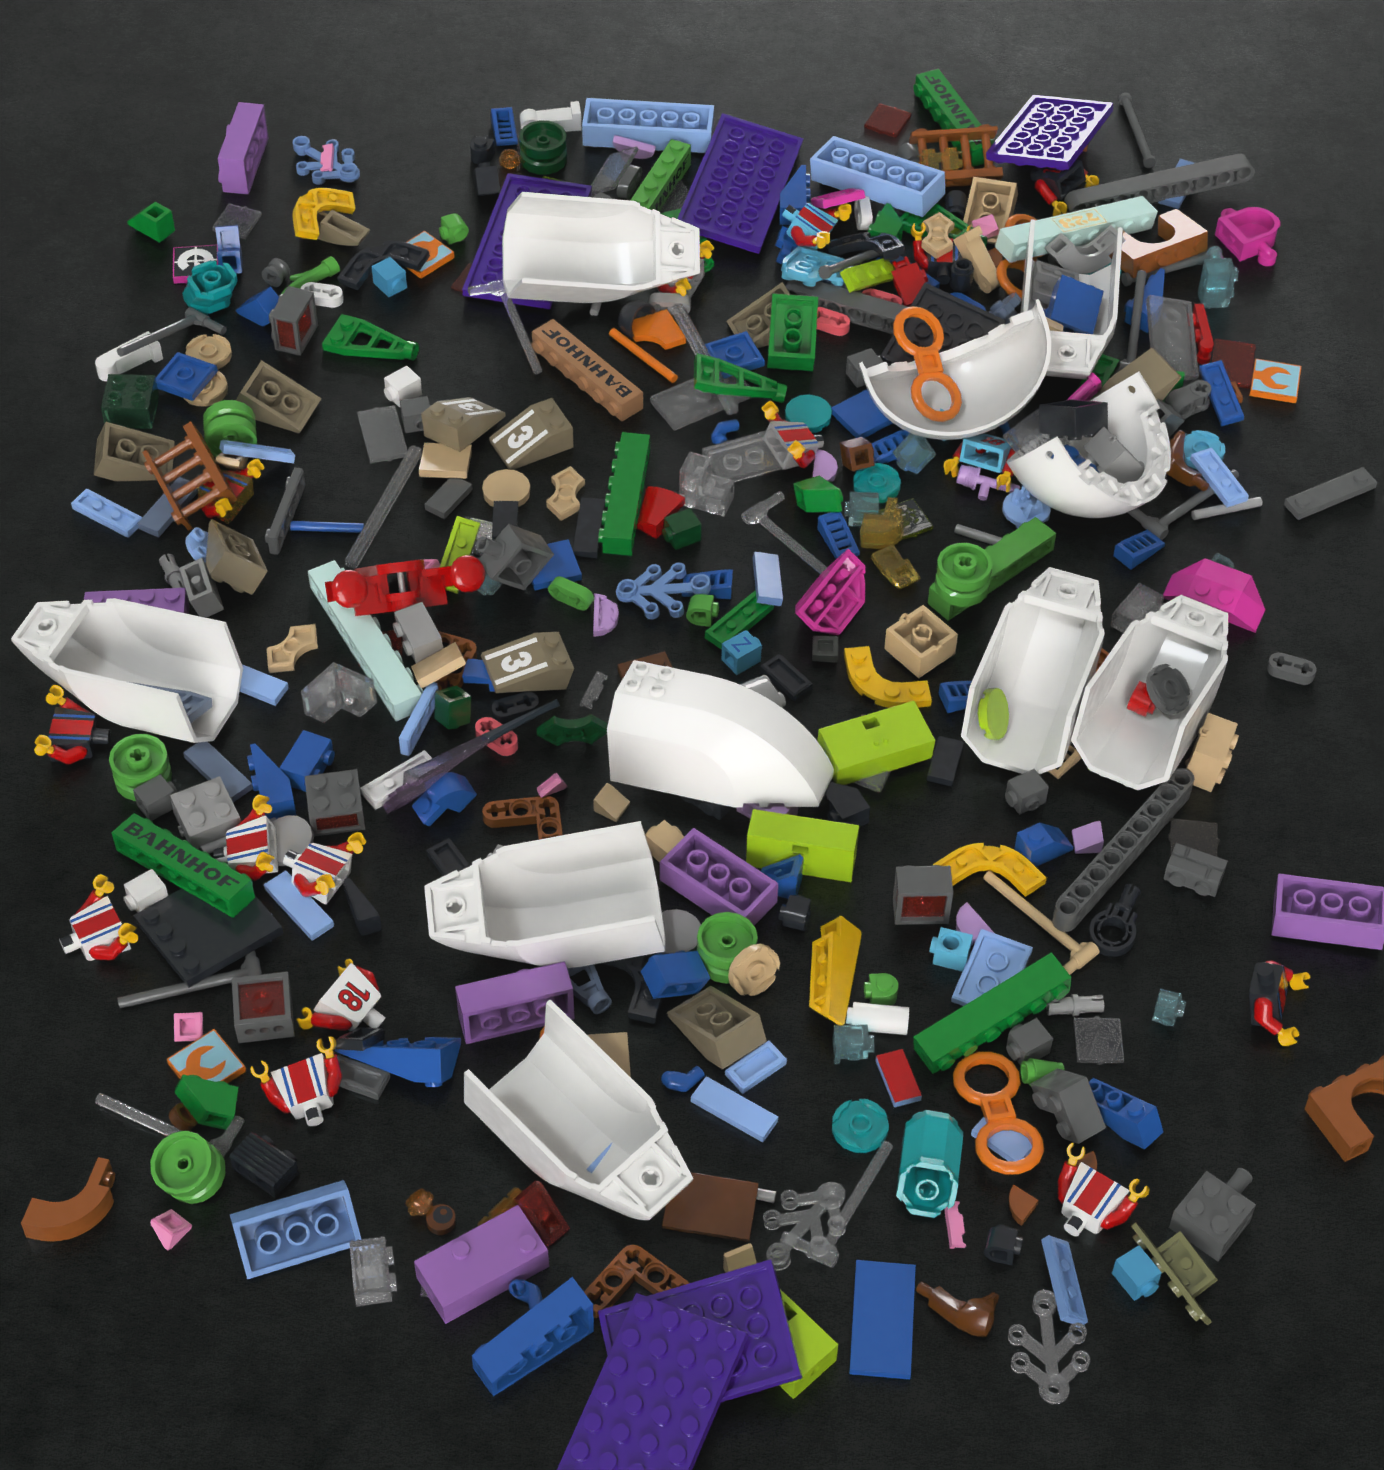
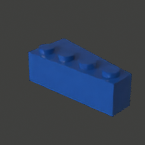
M571 1277L495 1338L481 1345L472 1355L473 1369L490 1393L495 1396L594 1332L593 1303L574 1278Z

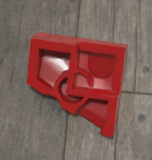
M648 486L641 506L637 529L657 539L662 534L664 518L677 513L685 505V497L664 488Z

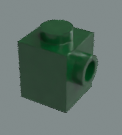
M691 508L664 518V528L662 529L666 542H670L675 550L701 541V522Z
M457 685L435 692V719L447 729H456L470 723L471 696Z

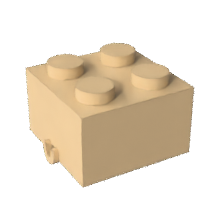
M922 605L910 614H902L898 622L886 629L884 649L915 676L920 678L956 653L958 634L927 607Z
M1210 713L1207 714L1202 727L1199 729V735L1191 756L1185 762L1186 769L1190 770L1195 777L1193 786L1212 792L1215 783H1221L1225 769L1228 768L1231 761L1232 750H1234L1239 735L1234 734L1238 723Z

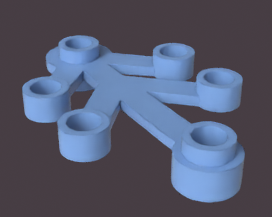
M298 136L293 139V149L298 155H308L319 161H301L296 164L297 174L301 176L309 174L310 170H316L312 173L314 184L320 185L325 182V179L338 178L350 183L360 177V171L353 163L355 160L353 149L346 148L342 150L341 154L344 164H340L337 162L339 143L337 140H328L326 145L333 143L334 146L333 170L335 171L321 172L320 169L323 167L320 163L321 152L310 146V140L306 136Z
M675 563L662 576L660 566L652 564L637 579L622 580L617 586L616 596L622 602H634L644 610L646 618L655 619L660 614L658 605L654 602L650 603L643 597L651 595L669 609L672 617L678 618L684 614L683 604L680 601H675L667 594L693 592L694 594L708 595L711 590V582L707 575L698 574L691 579L690 583L669 584L674 579H682L686 576L685 565L683 563ZM649 580L655 581L651 585L644 586Z

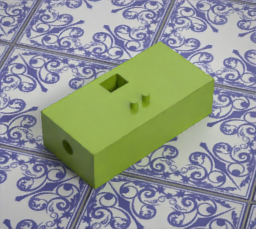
M911 701L821 728L818 731L817 742L823 748L834 768V775L832 777L834 783L846 785L931 759L935 739L915 701Z
M753 809L747 834L746 862L753 867L763 868L800 854L804 857L802 875L852 882L859 825Z
M780 1289L803 1378L779 1386L794 1399L837 1361L838 1344Z

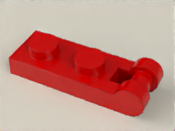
M1194 304L1193 313L1189 314V326L1193 327V342L1197 343L1199 350L1197 362L1205 365L1210 362L1214 342L1204 304Z

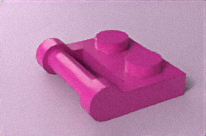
M1091 372L1089 377H1087L1088 380L1067 400L1089 401L1102 388L1101 380Z

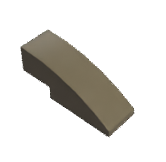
M331 210L328 214L323 211L317 214L320 233L318 236L319 240L338 245L358 246L370 233V229L334 210Z

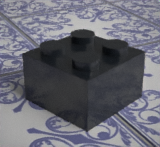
M1069 399L1039 405L1040 433L1050 434V438L1057 436L1058 438H1064V436H1068V440H1082V436L1094 437L1103 427L1108 430V402Z

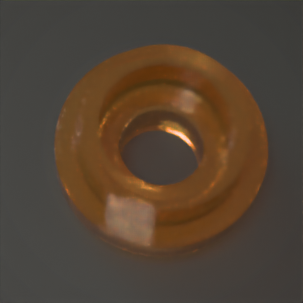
M513 149L502 151L499 157V164L507 169H513L521 162L517 151Z
M423 1188L415 1191L406 1201L410 1215L422 1216L426 1214L433 1206V1194L426 1192Z

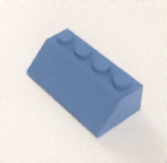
M344 1180L229 1214L247 1279L363 1244L349 1190Z

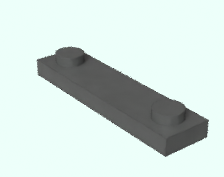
M294 467L291 477H287L283 498L271 528L266 531L265 542L269 545L270 554L278 555L280 553L306 486L302 468Z
M1361 467L1286 498L1284 505L1297 520H1300L1376 488L1377 481L1364 467Z

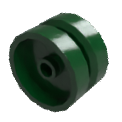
M544 120L531 122L524 126L519 135L520 162L523 168L538 175H548L561 170L567 163V138L564 128L558 123Z

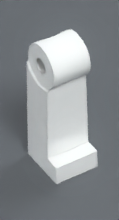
M579 101L570 102L571 107L540 111L526 109L520 114L521 129L531 122L544 120L558 123L566 132L581 131Z
M148 331L99 356L95 361L99 379L102 381H112L118 374L124 373L151 359L155 363L162 360L160 343L155 341L122 357L117 354V348L150 334Z

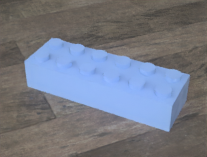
M587 98L582 123L583 146L615 148L613 146L614 135L654 145L656 146V151L664 150L669 141L673 139L690 144L691 152L705 153L713 136L714 105Z
M835 136L810 158L812 181L839 190L848 188L863 189L865 196H868L870 200L885 205L889 203L896 209L923 217L945 195L944 171Z

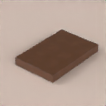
M690 1172L693 1181L666 1205L662 1228L750 1242L759 1183Z

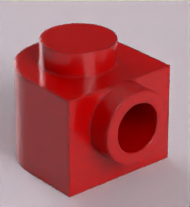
M1139 681L1126 709L1144 717L1148 713L1153 715L1156 706L1149 697L1146 683Z

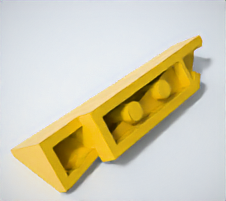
M842 916L821 926V938L812 942L809 1000L810 1008L839 1026L845 1024L862 935L856 926Z

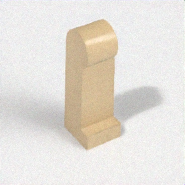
M978 225L953 239L961 256L972 262L974 267L973 278L980 289L985 293H990L1000 287L997 279L996 267L980 237L983 232Z

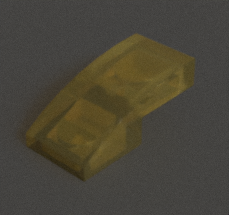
M893 544L872 554L871 559L896 588L901 589L920 580V576L908 558L903 560Z

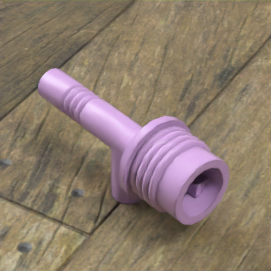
M961 464L956 483L968 488L970 487L972 490H975L976 484H980L978 499L987 500L990 487L996 489L997 479L980 475L981 467L975 468ZM1011 483L1009 493H1012L1015 488L1020 489V486ZM1001 485L999 490L1006 492V485Z

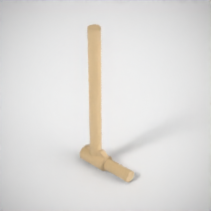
M988 871L984 875L983 879L1071 951L1070 961L1063 966L1069 975L1076 969H1081L1099 954V948L1095 943L1082 942L1079 944L1065 932L1057 930L1051 920L994 873Z

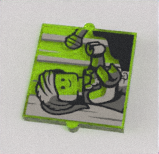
M913 498L900 503H893L892 506L878 510V515L898 542L912 536L917 537L918 534L933 529L932 523Z

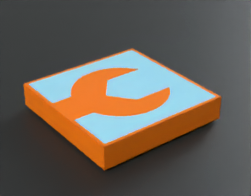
M426 231L421 232L406 242L429 250L430 257L419 272L407 268L421 279L455 258L454 251Z
M1255 358L1249 396L1296 403L1301 366Z
M215 1029L167 1058L168 1065L179 1079L183 1074L197 1075L202 1079L229 1083L246 1072L245 1065Z

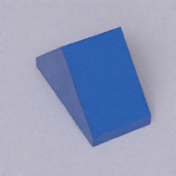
M800 854L761 869L762 873L778 883L779 897L789 899L790 895L798 894L802 881L804 859Z

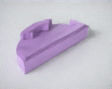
M614 135L613 146L617 151L626 156L646 159L652 157L655 152L656 146L617 135Z
M818 449L815 454L813 477L820 475L827 481L832 482L837 475V461L828 452Z
M594 593L593 634L596 637L611 632L617 626L619 611L617 604L608 600L607 596Z
M966 902L960 907L956 916V931L973 935V945L981 929L994 932Z

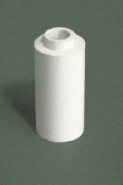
M853 1002V1007H848L846 1024H851V1030L907 1035L909 1007Z

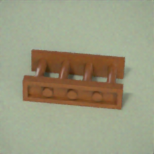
M984 124L975 128L927 131V129H917L911 132L909 144H918L919 161L922 165L929 167L926 143L939 142L941 171L945 172V187L972 185L973 177L999 181L1003 177L1002 167H996L993 165V161L986 159V152L991 147L990 139L995 138L998 131L997 126ZM982 139L985 167L974 169L971 163L969 140ZM949 141H960L962 170H953L950 167Z
M192 422L183 426L187 433V436L184 437L185 440L154 459L147 450L142 452L147 460L144 462L146 469L151 475H155L174 510L171 513L173 519L178 525L183 524L188 531L193 528L187 517L217 498H228L230 504L238 500L218 463L215 462V458L204 438ZM189 448L196 449L197 452L194 453L192 458L163 475L160 469L162 465ZM199 464L206 467L201 475L174 492L170 488L169 483ZM208 481L210 483L214 482L213 490L183 509L178 502L179 499Z

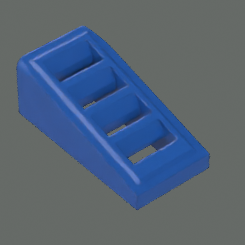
M512 107L491 109V122L496 146L518 145ZM499 132H511V133L499 134Z
M902 429L872 443L874 463L883 464L917 455L919 441L916 435Z
M830 512L818 517L817 529L835 559L847 549L855 556L860 555V551L841 512ZM845 546H848V547H849V548L842 549V550H839V549H838V548H842V547H845Z
M1145 530L1115 545L1113 556L1132 570L1165 547V543L1149 530Z
M733 570L686 574L683 578V583H690L695 575L705 574L710 578L711 584H714L711 585L708 595H714V598L731 599ZM693 592L682 593L683 597H692L696 595Z
M972 681L940 683L939 696L947 713L966 709Z

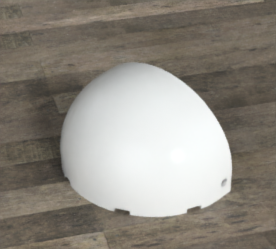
M1035 300L1034 307L1031 310L1010 317L1011 323L1001 324L989 331L988 335L939 353L944 370L943 373L955 381L961 392L962 405L959 413L953 419L945 422L932 421L924 417L916 409L911 399V386L913 380L919 375L915 361L907 363V361L895 362L888 366L887 362H883L867 369L863 362L859 363L867 390L876 407L886 418L901 429L931 439L953 440L973 437L1006 423L1017 415L1034 397L1049 365L1051 335L1040 300ZM937 381L924 382L921 393L925 403L936 411H940V409L944 411L949 410L951 396L946 387Z
M1140 372L1133 374L1090 400L1108 402V431L1112 435H1116L1117 440L1138 461L1144 463L1145 469L1138 481L1126 482L1125 484L1119 483L1116 478L1105 472L1098 473L1093 467L1089 466L1092 462L1086 458L1089 453L1083 446L1092 437L1082 436V440H1068V436H1064V438H1058V436L1050 438V434L1041 433L1007 460L1008 466L1026 490L1039 501L1053 509L1084 518H1105L1124 514L1142 506L1160 494L1167 483L1165 479L1166 472L1170 470V441L1165 422H1160L1156 411L1160 409L1157 400ZM1129 386L1135 388V393L1129 391ZM1068 444L1076 448L1086 461L1077 466L1064 445Z

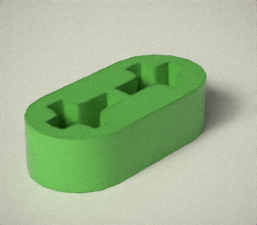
M558 576L554 578L548 586V591L553 598L582 611L587 610L594 601V595L588 588L564 577Z

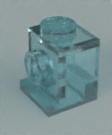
M868 1024L834 1025V1064H840L841 1059L851 1061L868 1059V1052H874V1036L868 1034Z

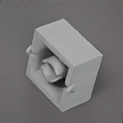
M1105 427L1083 446L1089 453L1086 458L1096 467L1100 465L1097 470L1100 473L1105 472L1116 478L1119 483L1125 484L1126 482L1138 481L1144 472V463L1138 461L1117 440V436L1112 435Z
M220 776L170 795L173 812L180 825L178 829L181 836H185L186 840L198 850H201L200 846L225 837L229 829L234 828L241 822L240 816Z

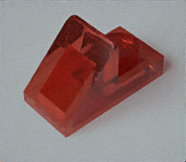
M535 1180L514 1198L545 1246L549 1247L570 1229L540 1181Z

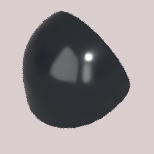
M635 300L624 305L618 315L619 331L627 338L633 339L632 324L635 315L640 311L654 314L655 309L651 304Z

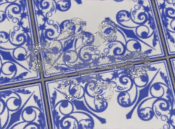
M827 1182L822 1184L817 1191L797 1194L794 1190H786L781 1194V1204L784 1209L794 1210L800 1205H814L808 1210L780 1214L777 1210H768L764 1213V1226L769 1230H776L780 1226L796 1224L781 1243L772 1244L766 1252L767 1260H772L775 1270H783L790 1265V1250L809 1229L812 1237L810 1241L812 1254L815 1256L827 1254L829 1250L828 1241L823 1237L820 1216L825 1210H828L830 1217L828 1220L829 1233L833 1236H841L845 1233L846 1224L844 1218L841 1217L839 1209L845 1200V1190L840 1184ZM771 1218L776 1219L775 1221H768ZM836 1224L841 1225L840 1227H837V1228L832 1227V1226H834V1225H836ZM819 1244L824 1245L823 1247H820V1248L815 1247L816 1245H819Z
M1040 1290L1034 1295L1032 1308L1040 1318L1043 1346L1030 1336L1025 1327L1020 1324H1014L1009 1328L1008 1340L1013 1345H1022L1045 1364L1046 1374L1032 1364L1029 1356L1024 1352H1017L1012 1356L1011 1368L1016 1373H1025L1039 1384V1394L1043 1400L1050 1404H1060L1069 1395L1070 1387L1068 1383L1078 1372H1084L1088 1369L1090 1356L1085 1351H1076L1072 1356L1071 1363L1060 1374L1058 1362L1075 1344L1084 1342L1087 1329L1081 1323H1073L1069 1327L1068 1333L1055 1346L1052 1314H1054L1057 1307L1055 1295L1049 1290ZM1039 1304H1047L1049 1309H1043ZM1078 1330L1082 1333V1336L1077 1337L1073 1335L1072 1331ZM1016 1331L1020 1332L1022 1334V1337L1016 1338L1012 1335V1333ZM1082 1358L1086 1363L1083 1365L1078 1364L1076 1359ZM1021 1359L1025 1362V1365L1019 1366L1015 1361ZM1055 1387L1059 1392L1052 1393L1049 1391V1388Z

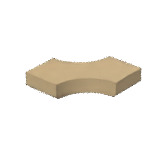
M940 212L924 220L923 223L928 235L922 240L921 248L935 259L953 250V242L949 239L948 234L954 230L955 223Z
M571 466L551 477L556 490L546 501L547 508L561 521L579 511L580 503L576 495L585 486V479Z
M316 624L290 627L289 634L285 640L267 648L269 673L294 671L296 661L301 655L310 650L318 649Z

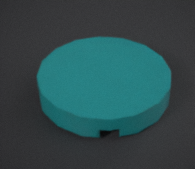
M800 395L793 398L787 404L785 418L788 422H803L811 433H817L822 431L823 427H827L830 424L832 410L829 403L819 396Z
M874 463L875 466L857 470L854 475L853 486L856 494L863 500L872 503H885L898 495L901 489V478H899V474L894 468L882 463Z
M859 1099V1101L853 1102L852 1100L846 1101L836 1109L833 1115L832 1133L835 1140L844 1149L854 1153H867L879 1148L887 1138L889 1123L886 1112L873 1101L868 1099Z

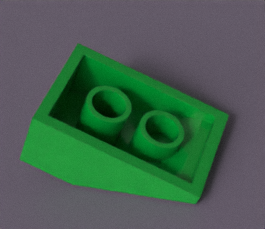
M772 293L767 368L813 371L818 297Z

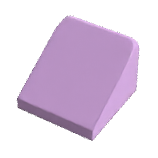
M1100 821L1072 830L1075 854L1100 853L1102 851L1104 840Z

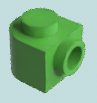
M454 213L441 217L439 233L443 240H446L448 244H452L466 238L469 228L460 215Z
M696 594L692 596L686 614L688 621L695 625L711 627L713 617H718L719 602H714V595Z
M887 973L869 974V981L864 982L865 999H870V1004L893 1006L896 1003L898 993V981L896 978Z

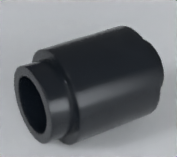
M959 190L950 191L945 195V209L963 221L967 207L966 194Z
M960 258L952 265L950 287L954 291L966 292L971 289L974 267L970 260Z

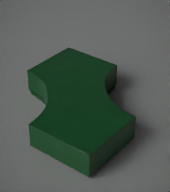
M592 714L574 720L553 716L537 728V736L556 746L569 741H583L592 744L607 734L608 723Z

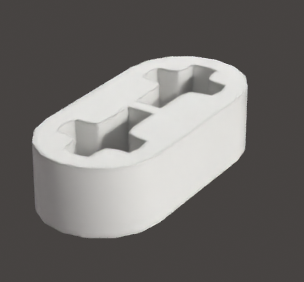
M865 196L866 198L855 201L854 214L857 229L868 231L870 224H872L873 216L870 199L868 196Z
M308 282L301 287V289L314 292L315 305L335 308L343 303V291L338 286Z

